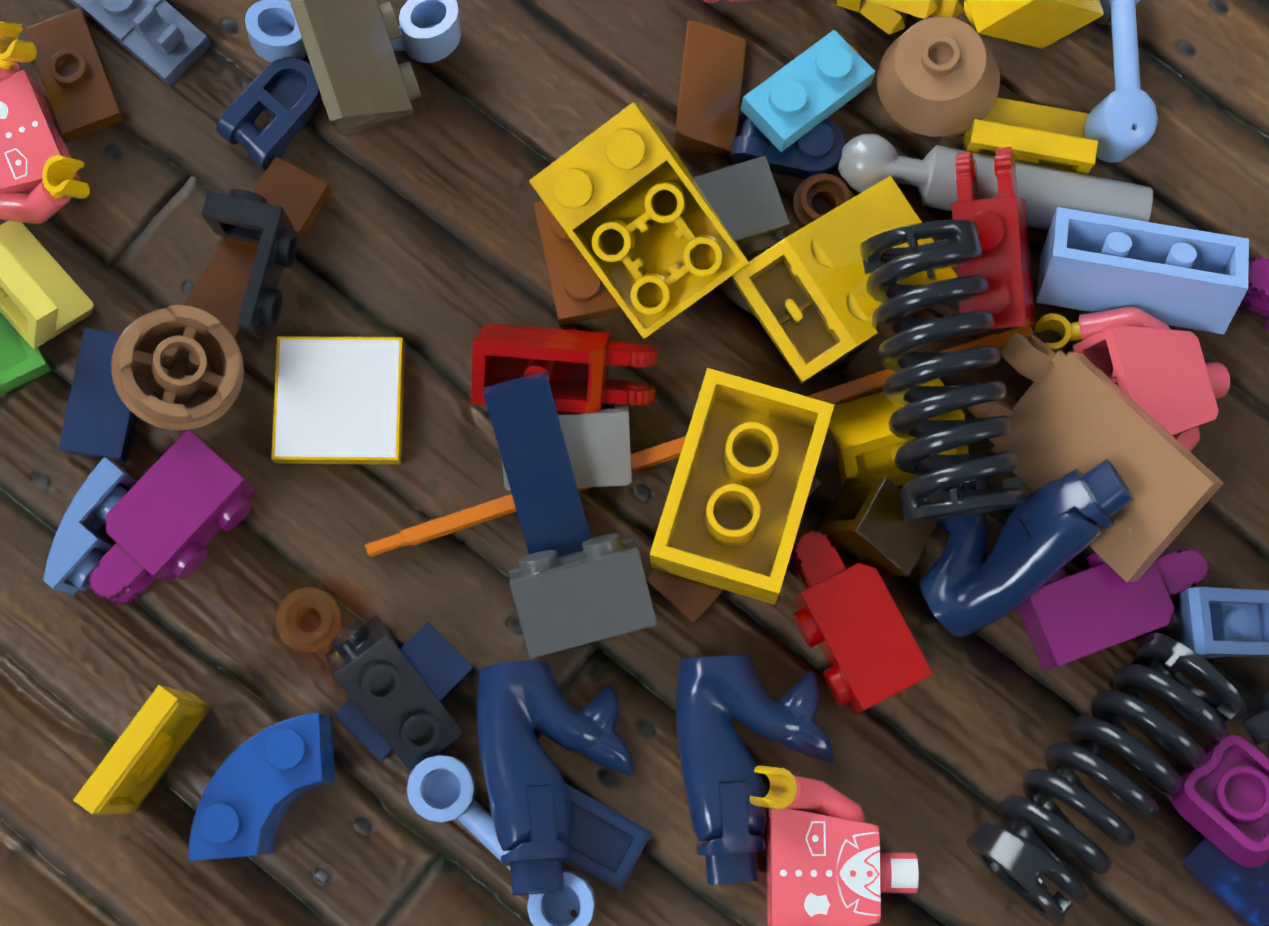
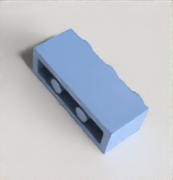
M1057 207L1040 254L1036 303L1089 312L1132 306L1147 312L1171 326L1224 335L1248 290L1249 239Z

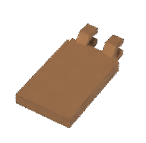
M1014 333L1002 348L1000 354L1019 374L1034 381L1018 402L1007 393L1002 400L986 402L966 408L977 419L1005 415L1012 420L1013 429L1011 433L989 439L995 445L992 451L1015 452L1018 455L1019 464L1013 472L1018 477H1021V480L1033 491L1051 481L1063 478L1064 475L1075 469H1078L1084 475L1106 459L1115 466L1135 500L1112 515L1115 525L1107 530L1097 523L1101 532L1097 539L1089 546L1126 583L1138 581L1224 482L1082 353L1069 352L1067 355L1063 351L1055 353L1035 335H1029L1026 339L1023 335Z

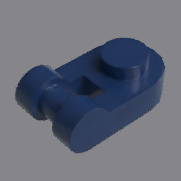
M292 57L273 61L263 69L230 105L217 123L216 132L230 144L240 143L249 150L248 158L264 171L268 169L275 156L280 159L282 158L289 142L316 114L322 104V96L310 64L299 58ZM263 111H266L274 119L262 131L254 122Z
M740 110L739 119L744 124L741 136L735 137L730 154L733 162L739 164L766 156L771 172L806 179L815 174H831L837 169L842 156V148L845 145V138L841 128L831 118L827 117L784 151L780 152L775 146L765 142L766 136Z

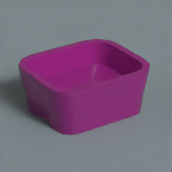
M1230 735L1221 741H1214L1204 749L1205 760L1200 767L1193 768L1188 766L1180 775L1182 786L1177 793L1171 794L1172 804L1188 823L1229 859L1245 868L1261 867L1269 861V759L1246 739Z

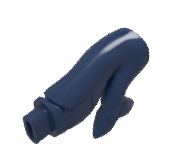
M1108 459L1084 475L1078 469H1075L1064 475L1063 478L1051 481L1025 497L1026 504L1016 507L1010 514L990 556L985 562L987 520L984 514L939 520L935 528L950 532V537L940 557L919 581L922 594L936 619L950 633L957 637H964L977 632L1006 616L1028 600L1061 567L1097 539L1101 532L1097 523L1107 530L1115 525L1112 515L1135 499L1115 466ZM987 477L971 481L972 490L988 489ZM962 484L953 487V489L963 490Z
M749 654L680 658L676 694V722L680 763L693 831L698 841H710L696 845L697 854L705 855L707 884L720 885L759 880L757 851L766 849L765 840L759 835H764L768 808L755 806L749 801L750 796L764 798L766 796V788L761 773L754 772L757 764L735 731L732 718L739 720L759 736L772 741H780L793 751L828 763L834 762L831 741L825 731L814 720L819 706L820 689L818 679L813 671L808 672L780 701L771 699L762 688Z
M507 661L490 665L481 670L478 683L477 731L480 757L496 836L503 851H510L501 856V866H510L513 896L565 891L562 861L571 859L569 840L572 831V807L569 793L562 774L539 743L534 729L566 749L582 752L589 760L600 766L627 776L634 774V764L630 750L624 740L614 730L619 716V702L613 686L608 685L581 712L575 711L564 698L550 664L542 661Z

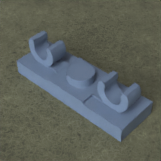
M70 0L169 87L212 45L202 31L165 0Z

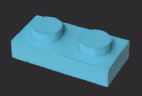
M833 30L746 94L742 99L740 110L782 152L870 86L876 71Z

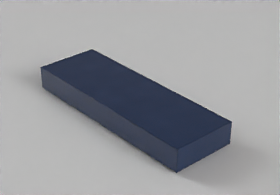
M546 371L482 388L529 555L540 551L556 550L558 557L583 551L582 543L591 539Z

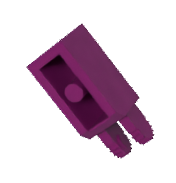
M187 430L106 514V533L117 543L99 561L100 565L98 567L94 566V571L90 573L91 579L88 580L91 582L90 589L94 590V594L100 596L101 599L110 600L114 604L125 605L126 602L132 603L133 599H137V594L143 593L156 578L169 584L176 577L179 579L186 578L204 561L208 553L204 547L221 529L225 532L230 531L246 517L252 507V503L249 500L258 490L191 430Z
M1189 547L1185 550L1180 549L1177 552L1174 551L1158 557L1138 581L1127 583L1097 553L1086 557L1090 565L1088 570L1068 577L1065 567H1061L1039 590L1017 608L1042 670L1045 671L1167 626L1175 609L1170 596L1191 588V586L1199 585L1198 583L1204 582V577L1209 575L1207 574V569L1210 567L1207 566L1208 560L1203 557L1204 553L1200 554L1198 549L1191 550Z

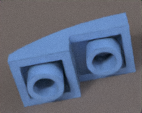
M106 457L90 473L73 498L62 518L48 555L43 581L52 589L74 596L78 590L85 591L91 587V582L88 581L91 579L90 573L94 571V566L98 567L100 565L99 561L114 546L99 533L100 529L106 525V514L138 482L123 468Z

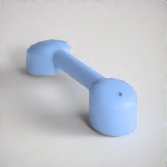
M261 0L248 9L245 16V24L251 46L257 55L269 62L285 57L302 60L307 56L290 1ZM408 0L401 8L398 18L402 38L392 40L391 44L394 51H405L411 59L417 62L434 63L445 59L458 46L462 34L457 1Z
M1100 0L1103 12L1111 14L1115 91L1110 93L1091 110L1086 118L1084 134L1086 139L1098 141L1096 157L1109 163L1125 160L1148 143L1155 133L1158 121L1155 103L1146 92L1141 90L1136 4L1141 0Z
M444 755L426 758L416 765L408 778L407 784L409 803L416 813L428 821L441 823L457 819L501 861V856L510 851H503L501 849L492 816L475 800L477 784L475 776L468 765L456 757ZM563 869L565 891L529 895L527 908L533 926H588L594 915L596 901L593 888L586 878L576 871ZM572 910L576 911L577 914L575 916L571 915Z

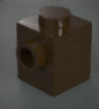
M859 477L846 479L817 531H820L822 535L826 534V538L831 540L832 544L856 564L861 563L876 568L880 575L909 576L912 568L924 556L926 543L938 522L905 523L900 498L901 489L888 477Z

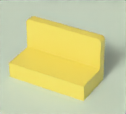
M7 221L0 225V312L34 350L90 316L93 312L94 304L22 222Z

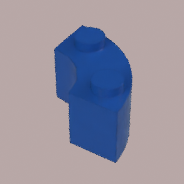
M314 713L283 720L249 738L223 762L204 790L197 806L189 840L188 861L273 853L277 827L289 806L310 789L335 782L332 716Z

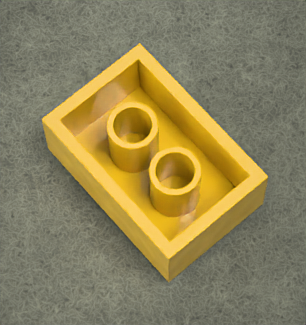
M707 368L650 551L651 568L775 605L782 587L835 404Z

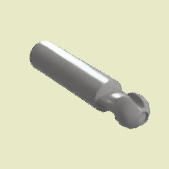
M862 134L844 145L838 170L847 185L857 192L862 193L891 175L895 183L916 187L922 206L952 212L951 203L958 202L956 154L970 151L936 145L923 160L899 156L891 143L880 135ZM972 152L978 170V200L998 198L997 178L994 171L995 156ZM1015 161L1018 196L1025 199L1028 227L1049 231L1057 207L1149 222L1153 203V190L1151 187Z

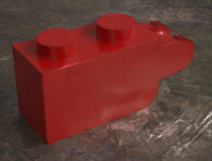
M1012 147L996 149L994 171L997 178L998 198L978 200V170L972 152L957 153L955 165L958 202L951 203L952 219L976 222L979 226L983 249L982 257L979 260L956 266L957 277L980 275L985 277L989 284V290L984 296L959 302L960 313L979 310L989 311L994 315L995 319L992 329L1034 326L1036 322L1028 218L1025 199L1018 196Z
M485 323L473 340L471 404L486 405L482 389L484 387L546 371L558 412L582 414L599 412L603 403L631 404L633 406L653 404L655 401V386L641 381L608 379L609 365L636 368L651 367V365L657 364L658 349L648 344L610 341V333Z
M811 530L810 533L804 532L802 537H798V543H794L792 556H790V559L793 561L792 566L796 567L795 573L805 590L795 599L800 610L792 613V616L807 646L812 648L819 645L830 666L829 669L823 671V676L837 703L841 707L849 703L856 714L933 675L878 570L861 563L846 569L835 547L830 546L831 540L826 538L827 535L820 534V531L816 533Z

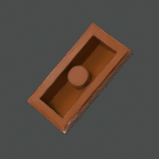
M687 20L674 150L722 155L731 154L733 141L737 134L746 47L745 38L702 22Z

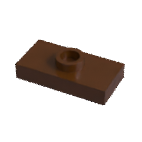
M80 7L23 28L27 41L33 42L36 47L37 55L34 61L61 135L67 142L125 121L87 16Z

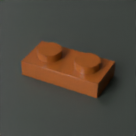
M544 201L534 203L559 326L620 314L619 304Z

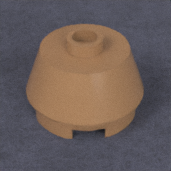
M932 17L914 24L888 47L880 61L877 72V90L884 109L897 126L911 135L916 133L924 136L952 139L969 131L974 119L982 120L988 114L996 101L1000 88L999 65L991 48L970 25L951 17Z
M171 305L168 308L146 313L133 321L123 331L113 351L111 373L119 397L137 417L151 425L164 429L190 430L212 423L230 409L242 387L244 366L242 355L235 339L216 317L199 308Z

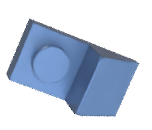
M1194 587L1188 588L1173 597L1176 640L1193 650L1203 659L1269 657V590Z

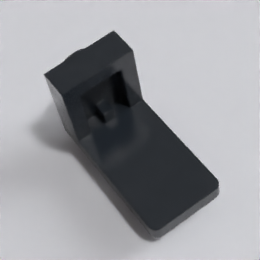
M231 189L229 195L208 191L201 215L214 233L259 244L237 326L248 340L262 343L267 327H275L280 316L282 292L277 289L283 267L290 268L295 260L298 249V232L294 230V226L283 207L267 204V199L257 193L243 189Z
M377 615L365 624L362 620L351 623L334 637L331 642L332 649L325 653L333 677L408 770L413 771L420 762L426 758L434 757L461 736L462 730L458 723L406 659L392 634Z

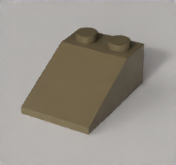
M289 0L329 120L345 137L415 116L411 100L422 96L410 61L398 65L391 41L402 38L390 1L378 4L377 0Z

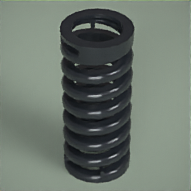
M939 220L899 227L870 237L862 242L860 246L865 274H870L866 283V289L874 300L882 303L873 313L871 319L872 326L879 334L889 337L880 345L877 356L878 361L885 368L896 371L886 379L883 393L890 402L903 406L891 415L888 422L889 430L896 437L912 440L897 450L894 461L901 471L921 475L905 483L900 491L904 522L921 523L947 520L1025 505L1026 501L1021 477L1002 480L1003 488L972 490L971 481L1016 469L1019 460L1015 452L1002 451L938 455L957 447L1008 435L1013 429L1012 420L1008 416L964 420H928L966 407L1002 400L1007 394L1006 385L1002 381L996 380L957 386H919L954 373L996 365L1001 359L1000 350L996 346L987 345L951 352H911L927 344L950 337L986 332L994 327V315L989 311L979 310L943 318H904L908 314L933 305L955 303L982 297L989 290L987 279L980 275H971L927 285L897 284V282L922 271H927L928 278L935 280L937 279L935 271L937 269L961 266L979 260L982 257L983 249L978 224L969 220ZM946 237L943 240L918 245L917 242L920 239ZM907 242L909 247L892 248ZM959 484H962L963 490H959L957 488L944 490L946 488L953 487Z
M1155 632L1149 634L1139 645L1136 659L1131 664L1124 665L1115 672L1113 679L1115 690H1103L1092 698L1090 709L1093 717L1080 716L1073 719L1068 729L1070 743L1058 742L1050 745L1045 755L1048 770L1036 768L1026 772L1022 781V788L1026 797L1010 795L1002 799L999 805V815L1004 826L993 822L980 824L966 840V844L972 853L994 876L1034 911L1056 926H1061L1065 922V914L1073 906V903L1058 891L1052 896L1047 891L1048 887L1039 876H1045L1072 900L1077 902L1083 901L1088 896L1089 890L1087 885L1051 852L1030 825L1061 843L1097 874H1107L1112 868V861L1099 846L1074 826L1052 797L1081 813L1120 847H1130L1135 841L1133 829L1114 811L1094 797L1073 769L1102 784L1111 795L1139 818L1151 821L1154 820L1159 812L1155 800L1132 779L1111 765L1095 742L1103 744L1119 753L1141 776L1161 791L1175 794L1182 786L1179 774L1152 749L1130 735L1117 715L1137 723L1155 743L1182 764L1196 768L1200 767L1205 760L1204 750L1199 743L1178 724L1150 706L1139 688L1159 696L1186 724L1200 735L1213 741H1221L1227 736V721L1233 722L1234 720L1241 719L1246 714L1247 707L1243 698L1218 670L1193 650L1164 634ZM1180 668L1207 684L1220 700L1208 695L1191 683L1179 672Z

